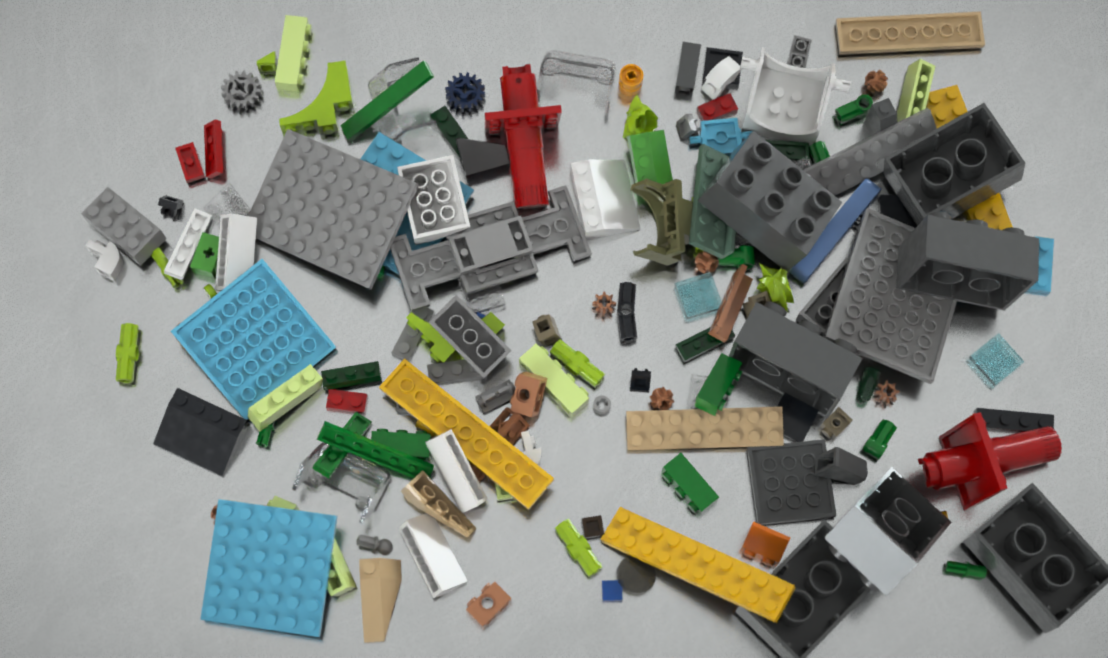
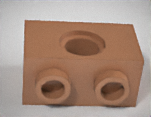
M527 371L519 373L515 379V393L510 400L512 405L510 411L531 418L539 415L547 378ZM525 390L529 391V398L525 396Z
M496 582L486 584L481 590L482 594L478 598L473 597L466 604L468 606L466 612L482 629L512 602V598ZM486 599L493 601V606L489 609L482 606V602Z

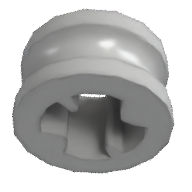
M604 395L596 397L593 403L595 412L598 414L608 413L611 407L610 399ZM600 401H605L604 404L607 403L604 409H599L600 406H597V404H600Z

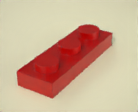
M216 119L204 125L205 177L211 179L223 173L221 121Z

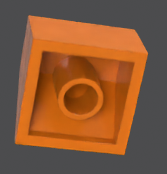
M753 521L740 550L749 558L754 559L757 557L761 559L765 565L777 566L791 537Z

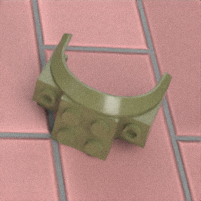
M644 179L632 184L630 191L642 197L650 206L656 220L658 232L656 246L647 244V248L639 251L634 250V256L667 266L681 261V253L685 252V245L689 244L693 202L682 198V181L674 179L665 184H660Z

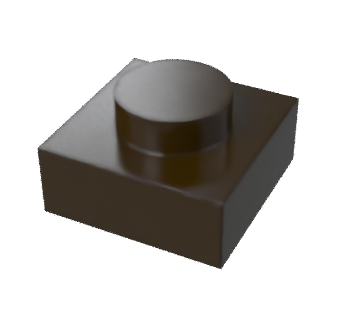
M601 515L581 519L585 539L604 535Z

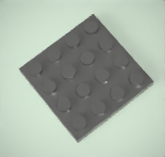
M825 439L784 443V446H755L747 448L758 524L834 518L837 516L831 479L815 475L816 456L827 451Z

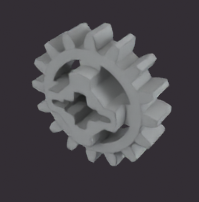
M245 70L242 71V74L235 71V76L229 74L230 79L223 80L225 85L221 86L223 91L221 94L225 98V103H230L232 109L237 106L239 111L241 107L248 110V105L254 107L253 102L260 101L258 96L262 95L260 90L262 87L258 83L257 76L253 78L251 72L246 75Z

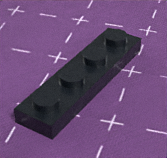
M985 408L975 409V413L981 412L986 422V429L1024 432L1046 426L1054 428V415Z

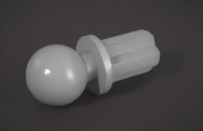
M360 534L357 538L358 546L369 548L372 552L377 549L379 553L386 555L393 548L390 540L381 539L378 541V536L370 537Z

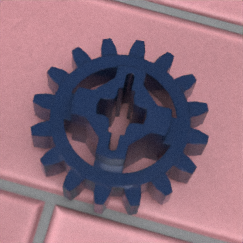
M469 72L466 73V76L459 73L458 78L452 76L453 82L448 80L449 87H445L446 99L449 100V105L454 104L455 110L460 107L462 112L465 111V108H468L469 112H471V107L478 109V103L482 104L483 97H485V86L481 85L482 80H476L475 74L470 77Z

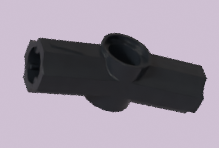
M623 282L619 285L617 318L621 341L625 342L637 339L634 314L636 284L632 282ZM628 309L631 313L624 315L621 310Z

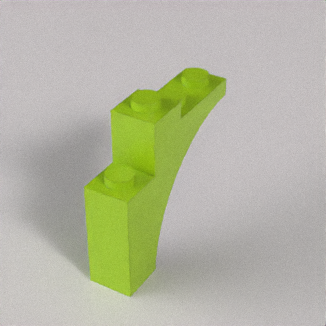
M346 60L327 63V76L321 92L310 105L300 112L279 119L282 133H286L287 129L296 132L297 130L310 131L317 127L320 134L328 135L338 131L335 111H347L353 108Z
M491 311L481 319L495 334L505 326ZM413 312L406 317L409 320L407 324L413 330L418 328L423 333L421 337L427 343L431 341L434 343L429 349L432 352L430 356L435 361L439 362L441 360L444 363L455 351L452 345L429 322L421 319Z

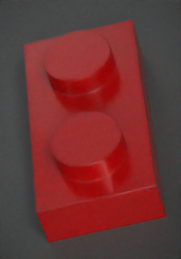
M731 93L697 106V111L702 121L717 120L737 112L738 107Z
M191 142L176 147L175 149L186 182L190 183L205 178L194 143Z
M330 389L326 409L365 414L368 394Z

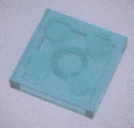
M711 272L675 283L686 319L719 309L722 301Z
M999 333L969 357L994 387L1024 363L1023 359Z

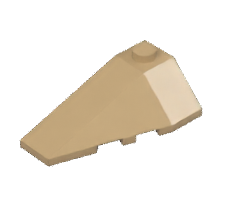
M421 471L401 490L405 499L415 507L465 537L470 536L476 529L470 520L461 513L457 506L424 471Z
M386 558L359 559L364 643L385 642L402 581L401 560Z

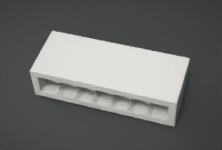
M232 213L221 215L215 283L216 291H222L254 265L256 217Z
M452 429L425 442L461 513L473 509L488 500Z
M426 513L406 520L398 528L433 598L444 595L467 582L434 517Z

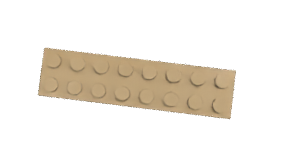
M981 12L837 18L835 21L839 55L984 48L985 46Z
M782 407L724 408L722 411L719 410L716 416L701 409L626 411L627 450L784 446Z

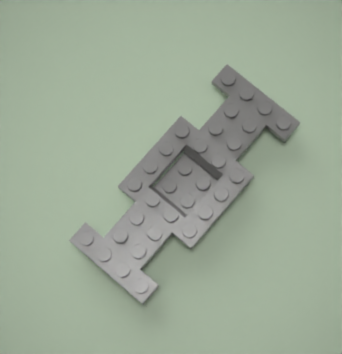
M567 186L548 191L553 205L552 209L521 217V215H518L514 201L482 210L468 215L470 228L446 236L447 241L412 251L406 234L395 237L390 251L411 311L413 312L431 305L425 288L459 277L467 295L538 273L539 269L533 255L567 244L573 261L591 256L590 247ZM514 257V259L479 269V267Z

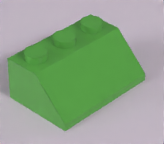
M664 130L627 136L635 183L649 179L665 184L673 180Z

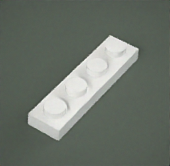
M194 208L166 265L164 274L183 280L194 257L202 232H206L212 220L211 214Z

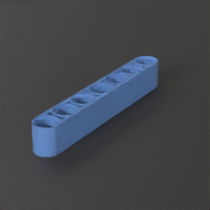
M866 178L831 219L808 255L794 265L789 273L805 284L859 219L860 215L873 202L882 188Z

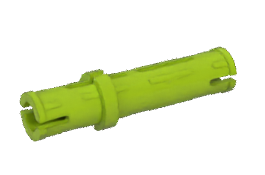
M159 247L156 248L151 256L160 267L162 275L167 277L173 288L180 287L178 283L182 285L184 283L183 280L164 274L169 260Z

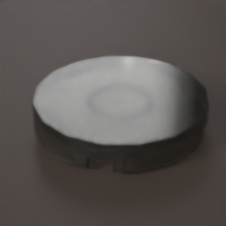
M630 555L621 560L617 567L618 582L629 593H644L656 581L655 567Z

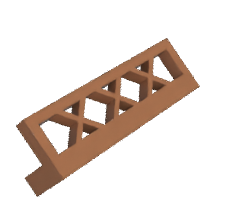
M744 264L733 273L708 332L709 335L724 343L729 338L753 280L745 275L747 266Z
M506 407L490 427L495 431L498 430L497 433L513 445L521 436V432H525L530 425L519 413L510 411L511 409ZM509 414L512 415V416L508 419V421H505V422H504V420L506 419V417H507ZM469 463L480 483L486 475Z

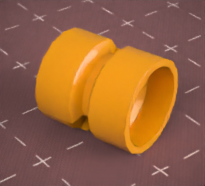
M627 64L620 71L618 86L620 92L625 96H635L641 91L644 75L639 66Z

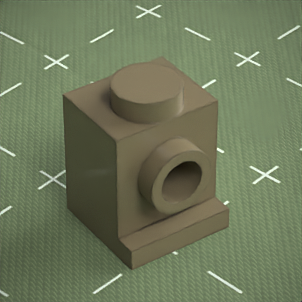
M767 291L748 297V302L742 304L747 318L756 302L763 306L767 301L771 302Z
M550 314L541 315L537 320L532 321L537 338L544 347L556 343L559 339L562 340L555 319Z
M838 407L822 423L820 428L827 438L835 440L851 424L853 419ZM833 421H836L839 426H834Z

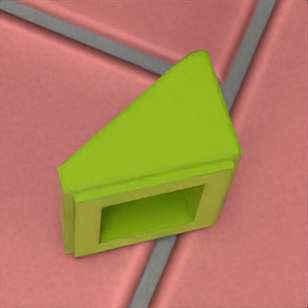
M275 51L257 60L259 72H276L277 56Z

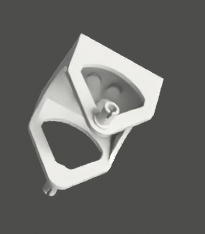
M762 47L758 60L742 57L740 69L755 71L741 131H755L760 136L780 141L808 142L810 146L816 142L831 91L834 89L849 93L851 81L836 78L835 63L822 68L795 67L774 59L765 51V47Z

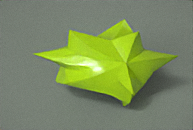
M636 95L630 104L629 111L626 112L627 120L623 133L625 138L630 135L652 132L658 127L657 115L647 105L643 104L638 95Z
M759 263L763 277L759 279L760 283L757 289L760 292L767 291L772 302H776L788 312L787 302L794 303L787 279L788 271L782 268L779 270L769 268Z

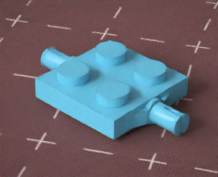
M737 118L700 121V136H689L690 144H705L730 156L734 149L741 144L742 139H746L752 131L741 132Z

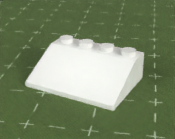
M453 155L397 167L399 176L419 184L407 210L415 245L435 241L470 228Z
M583 160L571 163V178L582 228L587 240L640 230L633 194L630 191L631 185L625 160Z

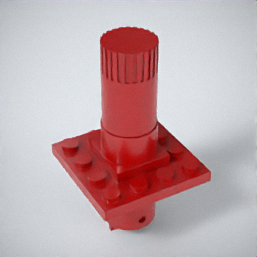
M531 64L515 68L505 66L502 67L503 76L500 77L503 111L485 113V133L489 132V135L500 134V131H504V135H506L516 209L545 207L549 205L543 156L542 127L554 129L556 128L555 125H559L562 114L561 105L539 107L536 76L534 73H531Z
M981 412L972 414L939 436L943 449L926 453L924 458L918 459L919 465L923 464L927 488L932 487L938 490L956 485L963 508L968 510L1007 489L1006 478L1003 474L1059 459L1062 454V444L1055 429L1049 426L1003 437L990 438L986 429V422Z

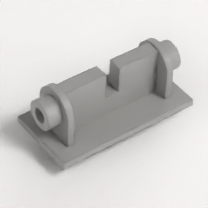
M509 379L475 396L483 413H486L510 401L516 388Z

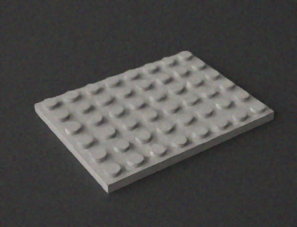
M287 129L248 216L257 218L256 239L372 290L419 184Z
M866 208L824 338L833 343L836 339L846 340L857 348V354L932 384L957 301L896 288L898 247L915 228Z

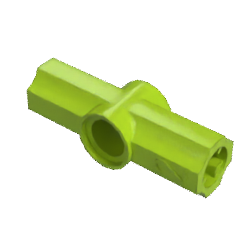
M132 323L121 324L120 341L116 347V381L121 383H132L134 381L135 362L138 361L139 347L137 345L139 326Z
M561 339L550 350V354L565 364L569 372L575 376H580L594 388L599 385L605 376L603 371L590 363L586 355L580 351H575Z
M569 518L555 527L556 532L566 544L567 551L575 561L577 560L588 577L593 576L603 568L591 551L592 548L583 535L579 534Z

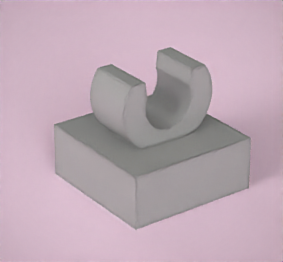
M685 114L676 122L681 139H687L692 134L700 131V128H696L695 125L697 119L693 118L692 114Z

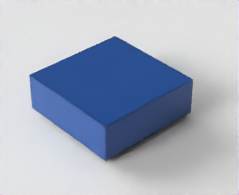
M622 580L602 581V602L623 601Z

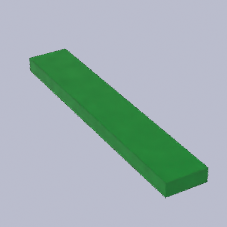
M426 61L419 63L340 126L347 140H354L434 78Z
M326 421L317 436V440L411 478H415L421 471H424L430 477L434 469V465Z

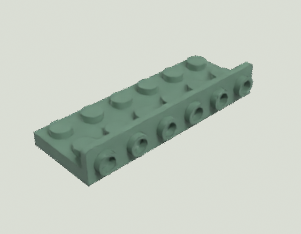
M703 144L699 146L689 244L723 259L734 252L736 231L702 205L698 199L729 156Z

